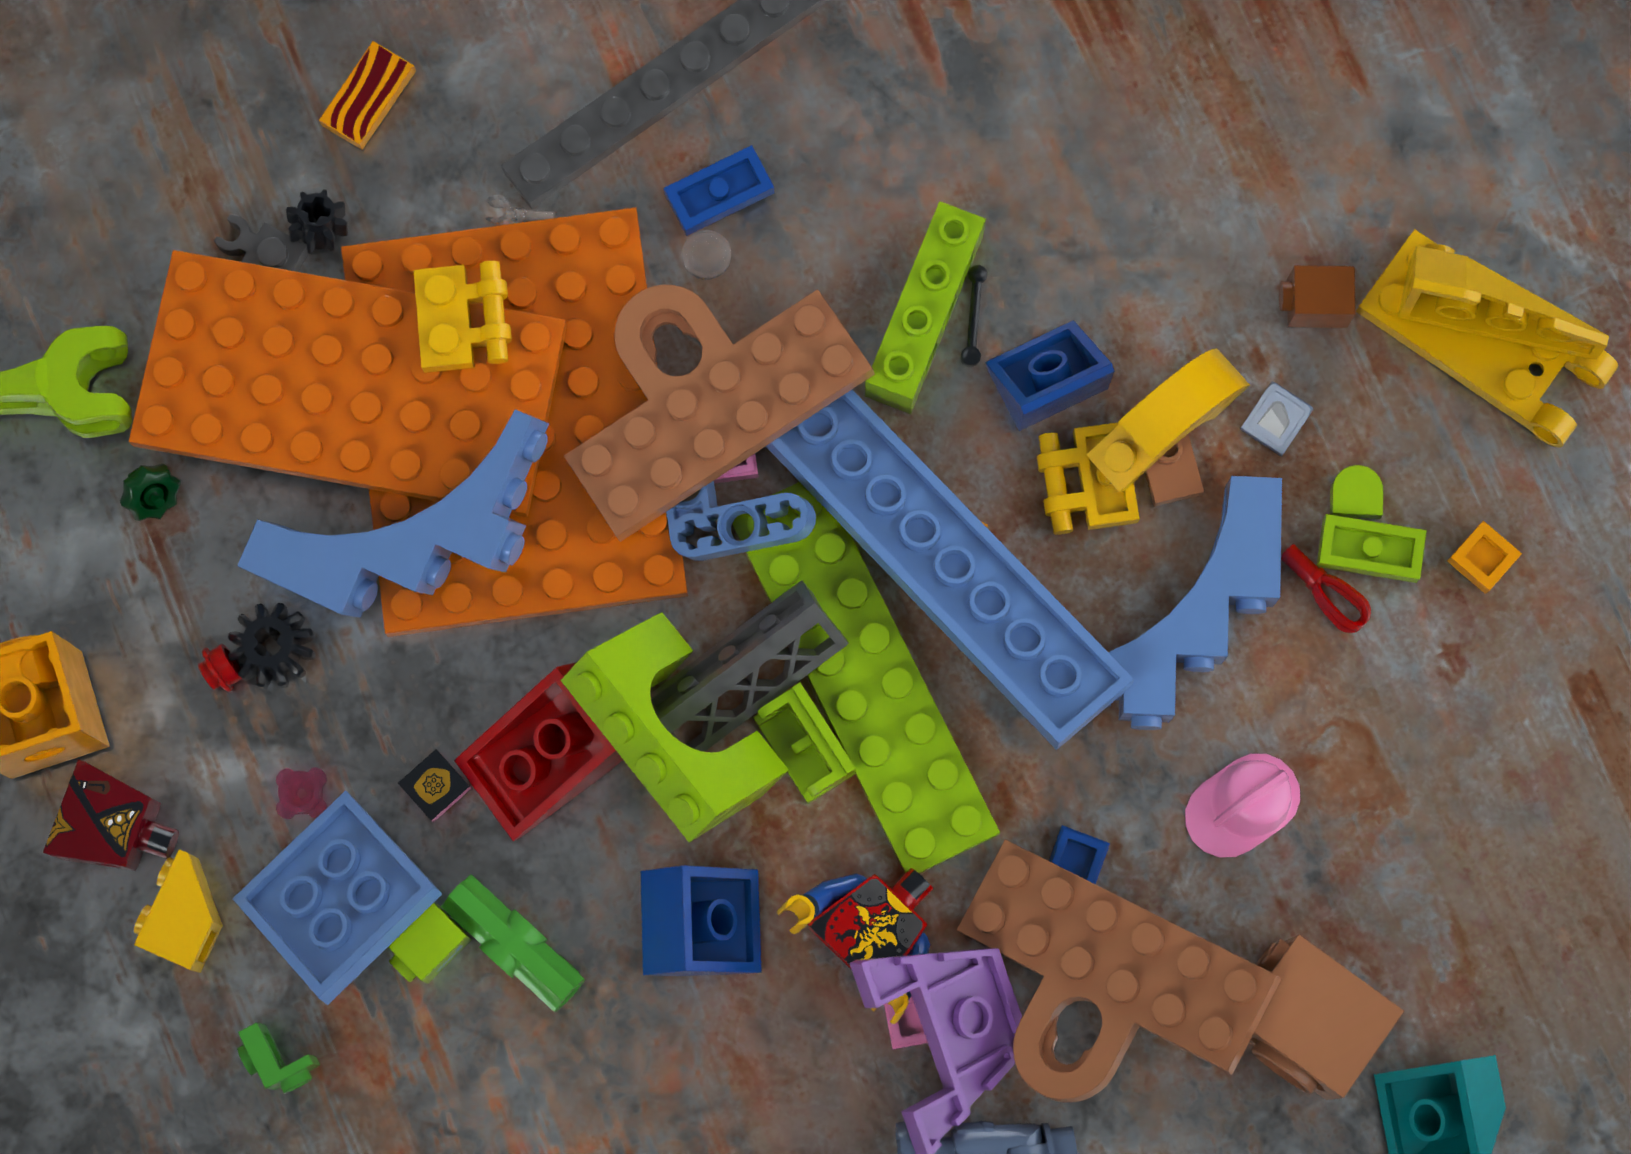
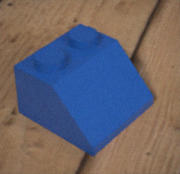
M681 865L640 871L643 975L701 976L762 973L759 875L757 869Z

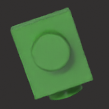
M256 1022L238 1032L243 1042V1045L237 1048L241 1061L251 1076L258 1073L265 1089L275 1090L281 1087L284 1094L291 1092L310 1082L312 1077L309 1071L320 1066L317 1057L310 1054L286 1066L266 1024Z

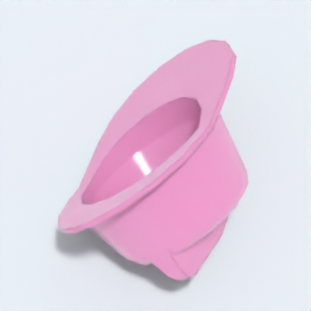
M1248 754L1236 759L1210 777L1191 794L1185 809V826L1191 840L1203 852L1219 858L1237 857L1252 850L1278 832L1296 815L1300 803V785L1294 772L1281 759L1268 754Z

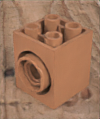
M1298 934L1286 941L1280 938L1276 943L1272 942L1256 963L1259 967L1277 975L1281 981L1249 1041V1044L1253 1046L1252 1054L1278 1076L1305 1093L1312 1094L1316 1092L1325 1100L1344 1098L1399 1020L1404 1010Z

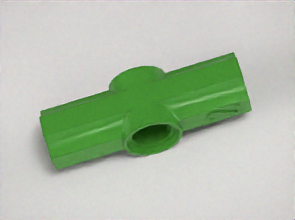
M472 874L457 885L441 906L449 917L481 944L479 948L511 978L516 976L555 1013L575 995L585 982L579 971L546 944L548 939L518 911L515 909L511 911Z

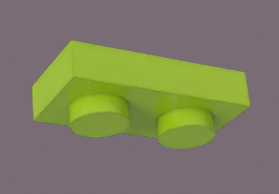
M1326 514L1322 521L1316 565L1327 569L1417 583L1421 577L1427 530Z

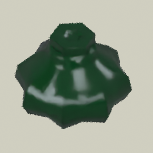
M165 464L155 466L140 465L139 468L128 474V478L123 480L124 491L120 499L121 506L131 511L136 521L147 518L161 519L168 509L177 505L176 494L181 485V480L171 475Z

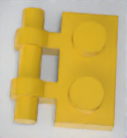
M484 261L480 263L481 281L473 284H467V272L464 265L413 270L421 368L424 373L475 368L473 348L487 347L488 363L501 364L508 362L507 344L512 341L511 327L505 323L503 300L508 297L507 281L501 279L500 262ZM483 303L485 325L471 328L469 304Z
M1118 422L1074 428L1073 439L1075 448L1060 449L1059 436L1056 432L1038 436L1041 454L1037 455L1036 458L1038 470L1044 473L1048 496V498L1043 500L1045 515L1051 516L1054 535L1073 532L1071 513L1077 511H1085L1088 530L1136 524L1139 522L1140 518L1134 483L1125 491L1119 492L1086 456L1119 424ZM1078 467L1082 492L1067 494L1064 469Z

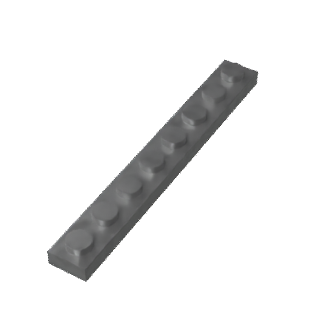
M830 0L736 1L502 164L503 172L529 207L533 209Z

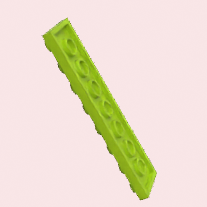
M800 482L775 493H793L808 500L814 508L816 524L812 532L805 539L798 542L745 553L770 603L803 580L816 597L822 610L849 643L806 676L842 748L856 768L855 775L904 873L913 868L921 874L1000 835V831L852 536ZM788 506V514L786 516L774 519L767 515L765 516L768 524L780 522L792 529L793 520L800 518L801 512ZM741 514L732 523L740 541L747 539L754 530V520L750 514ZM817 623L801 635L798 648L814 649L830 636Z

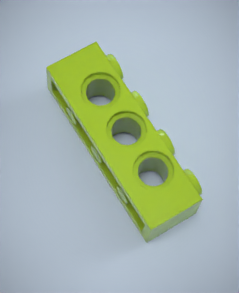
M939 201L872 364L875 375L865 382V397L908 414L912 413L983 238L986 218Z

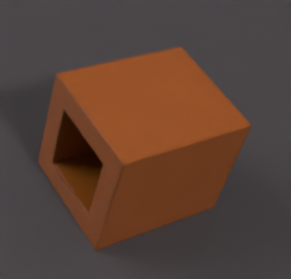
M1294 265L1287 281H1281L1279 287L1280 311H1287L1288 327L1347 328L1356 315L1355 266Z

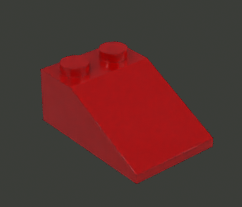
M577 662L558 666L454 760L512 841L520 839L609 773L623 760L561 682V679Z

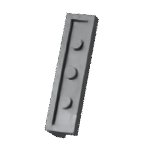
M801 580L650 694L652 705L663 726L676 739L678 738L673 731L685 722L704 721L702 733L686 745L705 752L756 714L761 707L780 696L849 643L822 610L812 591ZM817 623L830 636L814 649L798 648L801 635ZM769 659L785 660L784 670L773 680L757 679L759 667ZM728 690H745L743 702L733 710L716 709L718 698Z

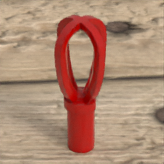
M1292 544L1281 555V560L1305 582V586L1309 590H1312L1314 599L1320 609L1339 630L1346 633H1355L1366 625L1371 616V607L1367 599L1360 592L1342 579L1327 574L1322 567L1319 568L1295 544ZM1321 584L1332 588L1343 596L1360 612L1361 617L1357 621H1352L1345 617L1326 596Z

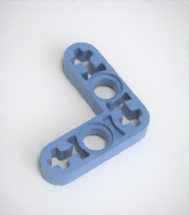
M714 481L701 488L694 499L682 501L666 512L672 547L678 554L694 561H704L798 542L805 539L812 532L816 524V514L813 506L808 500L793 493H780L717 507ZM788 506L801 512L800 518L793 520L792 529L780 522L768 524L765 516L767 515L773 519L786 516L788 514ZM741 514H750L754 520L752 534L745 540L736 541L731 532V525L734 519ZM694 526L706 532L717 530L720 539L714 536L702 537L697 541L698 548L686 542V536L694 533Z

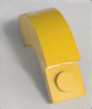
M1217 348L1208 350L1183 366L1141 400L1118 421L1119 424L1086 456L1119 492H1123L1188 433L1202 423L1215 419L1250 384Z

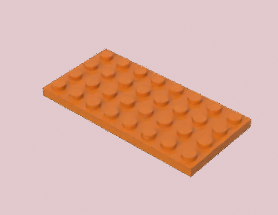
M173 250L129 443L133 447L441 501L465 481L492 450L514 410L548 422L567 322L566 319L504 309L505 323L511 327L512 341L507 344L508 362L501 364L488 363L487 347L473 348L475 368L424 373L421 368L416 295L414 292ZM469 304L471 328L485 325L483 305ZM540 459L537 462H532L525 479L527 482L525 497L517 509H512L511 515L528 517Z

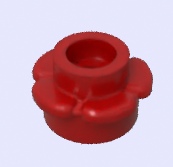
M224 644L218 645L211 651L207 647L204 648L202 655L205 660L199 663L198 667L212 689L216 690L221 686L224 690L230 692L234 688L233 684L242 678L238 675L240 665L234 664L229 660L228 654L230 650Z

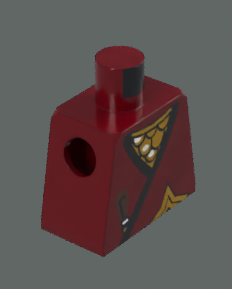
M78 760L43 853L66 861L136 871L144 852L165 859L171 857L178 841L179 831L155 822L160 810V802L98 768Z

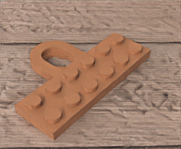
M677 285L649 287L633 296L626 303L618 316L615 326V344L618 354L648 401L564 455V457L621 542L875 375V373L818 289L733 344L708 306L697 294ZM665 324L674 325L684 335L694 337L701 343L702 358L692 372L683 376H670L658 368L656 364L657 349L653 344V335L660 326Z
M1006 839L957 928V931L987 948H999L1001 955L1043 976L1016 1029L1013 1054L1021 1077L1033 1090L1051 1100L1064 1103L1079 1102L1091 1098L1108 1085L1139 1027L1232 1075L1281 981L1277 975ZM1085 1000L1096 1004L1102 1015V1027L1094 1046L1084 1051L1078 1061L1073 1064L1060 1063L1054 1052L1055 1044L1058 1040L1057 1022L1059 1015L1066 1006L1076 1001Z

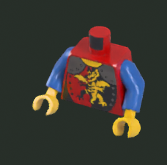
M910 868L892 888L876 874L867 879L865 876L855 873L823 881L803 895L790 897L777 910V914L779 916L786 910L794 912L799 922L789 931L796 934L808 925V929L851 969L850 963L855 960L928 954L931 944L924 933L928 924L914 909L933 890V887L913 868ZM910 991L887 1003L895 1011V1015L890 1021L891 1024H896L907 1009L909 1000L912 997Z

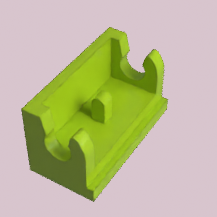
M801 682L761 707L757 711L759 714L753 717L773 751L789 769L787 773L807 804H810L855 775V766Z

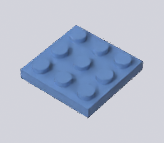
M345 790L232 899L314 994L328 1005L421 916L442 893L365 809Z

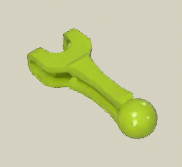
M92 326L66 330L53 340L42 358L17 368L0 372V415L33 414L54 416L71 433L82 438L112 435L128 430L132 424V409L122 397L115 393L88 392L90 381L99 371L120 365L125 361L128 354L127 335L114 326Z

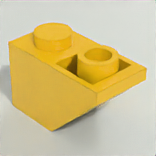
M179 849L175 858L169 857L164 862L158 874L156 885L161 888L153 905L147 904L136 920L134 933L138 934L134 945L184 968L201 973L223 925L199 858Z

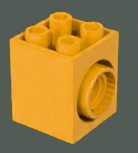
M53 631L40 635L18 637L0 643V774L14 779L110 747L82 651Z

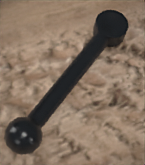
M981 265L972 266L968 272V277L972 282L967 347L963 349L960 356L962 364L966 367L976 366L981 358V353L976 348L982 283L985 282L988 276L986 268Z

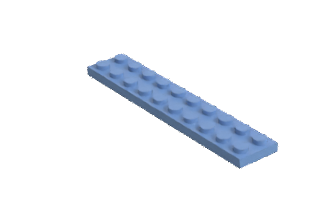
M850 390L766 446L1056 750L1132 686L1134 678L853 390Z

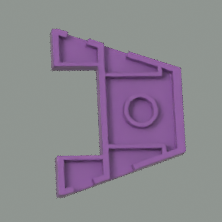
M999 948L862 959L850 963L865 1008H878L910 991L941 1079L942 1090L901 1111L916 1154H935L942 1146L940 1143L941 1138L952 1126H960L971 1113L969 1107L985 1090L991 1091L1015 1064L1013 1042L1016 1029L1022 1019V1014Z

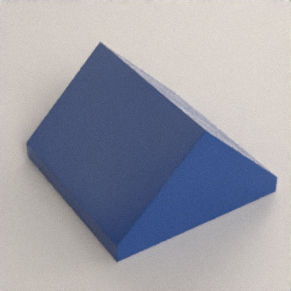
M1074 320L985 362L987 370L1019 431L1107 390L1115 372L1110 360Z

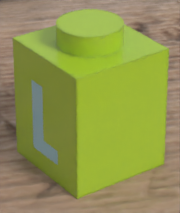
M434 902L388 946L395 954L389 962L408 982L411 983L418 977L422 982L429 984L472 939Z

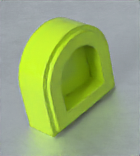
M1353 465L1343 469L1331 485L1330 515L1380 519L1383 516V484L1378 474L1362 465Z

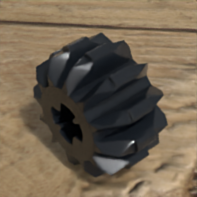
M260 603L255 606L256 620L252 621L244 614L239 615L238 621L246 629L244 633L236 631L229 633L228 639L241 647L230 652L228 657L234 664L243 663L238 675L245 681L256 675V685L261 689H267L274 676L277 685L283 689L288 687L287 672L290 670L300 678L306 675V671L298 664L299 659L314 660L316 653L302 645L311 642L315 638V634L310 628L300 629L305 621V617L299 611L288 616L287 607L283 603H277L270 616L267 608ZM269 637L273 638L281 647L275 655L267 651L263 645Z

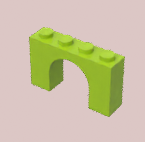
M663 612L587 651L561 679V682L690 843L761 798L789 769L758 731L723 751L704 752L685 745L663 726L653 708L650 688L668 679L693 650Z

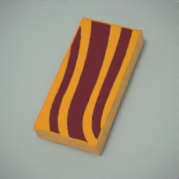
M372 41L320 117L319 122L321 126L363 150L415 74L414 65Z

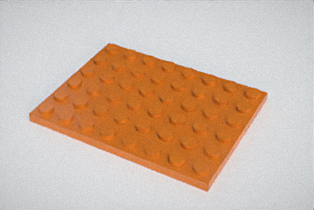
M637 208L341 246L345 280L414 293L413 270L464 265L467 272V284H473L481 281L480 263L484 261L500 262L501 279L507 281L508 297L503 300L504 309L566 319L567 330L547 422L549 425L545 432L548 436V441L540 457L528 517L511 514L509 518L526 525L522 534L525 542L520 557L513 565H509L505 573L488 569L451 552L448 559L451 561L449 575L443 585L435 589L433 595L414 592L379 576L386 636L394 637L687 597L688 591L683 556L678 554L672 547L667 513H663L620 542L564 457V455L648 401L620 358L615 344V326L621 310L633 296L647 289ZM369 489L373 530L405 521L439 501Z

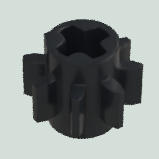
M325 189L321 193L308 195L305 192H301V200L297 208L287 207L286 209L287 221L292 224L288 228L290 241L295 242L301 239L303 243L307 244V252L309 254L314 250L326 248L331 252L334 251V242L337 235H348V224L343 219L346 215L345 203L343 201L333 203L327 196V190Z

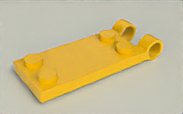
M1414 229L1360 303L1356 312L1523 425L1543 442L1553 447L1561 448L1577 424L1567 412L1553 404L1543 403L1540 401V398L1562 367L1571 371L1577 378L1589 386L1602 389L1617 370V361L1606 351H1603L1596 360L1399 318L1398 313L1405 279L1416 246L1425 247L1427 244H1436ZM1533 364L1540 366L1542 374L1540 376L1532 375L1529 371V366Z

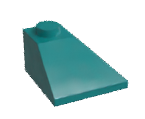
M1496 1055L1374 1074L1389 1154H1492L1506 1109Z

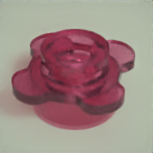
M314 767L308 772L286 768L278 773L276 783L279 786L278 796L280 801L276 804V811L279 816L284 819H292L295 815L308 814L312 818H317L327 809V803L323 800V786L327 783V775L323 770ZM299 789L306 790V796L304 798H299L297 796V791Z

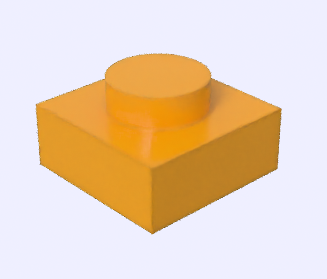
M1483 520L1447 562L1486 594L1522 553Z

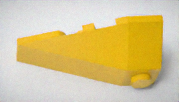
M1427 244L1425 247L1416 246L1409 261L1398 313L1399 318L1596 360L1608 345L1609 336L1468 256L1455 254V250L1449 246L1442 244Z

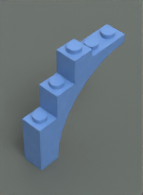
M514 410L496 445L474 472L441 501L405 521L369 532L321 535L304 533L280 524L257 519L237 566L341 615L361 618L363 611L370 608L377 596L378 584L376 581L379 576L414 592L433 595L435 589L441 587L449 575L451 561L448 559L451 552L488 569L506 573L509 565H513L522 553L525 542L522 534L526 528V525L509 518L512 509H517L525 497L527 491L525 479L532 462H537L546 448L548 436L545 432L549 423Z
M1231 476L1224 488L1220 527L1210 557L1193 588L1168 616L1137 639L1108 652L1134 678L1132 686L1116 699L1119 700V720L1131 721L1132 729L1160 730L1162 729V722L1169 723L1175 716L1176 663H1183V669L1186 671L1210 672L1214 671V664L1221 665L1228 657L1229 605H1236L1237 613L1262 614L1266 613V607H1273L1280 599L1282 478Z

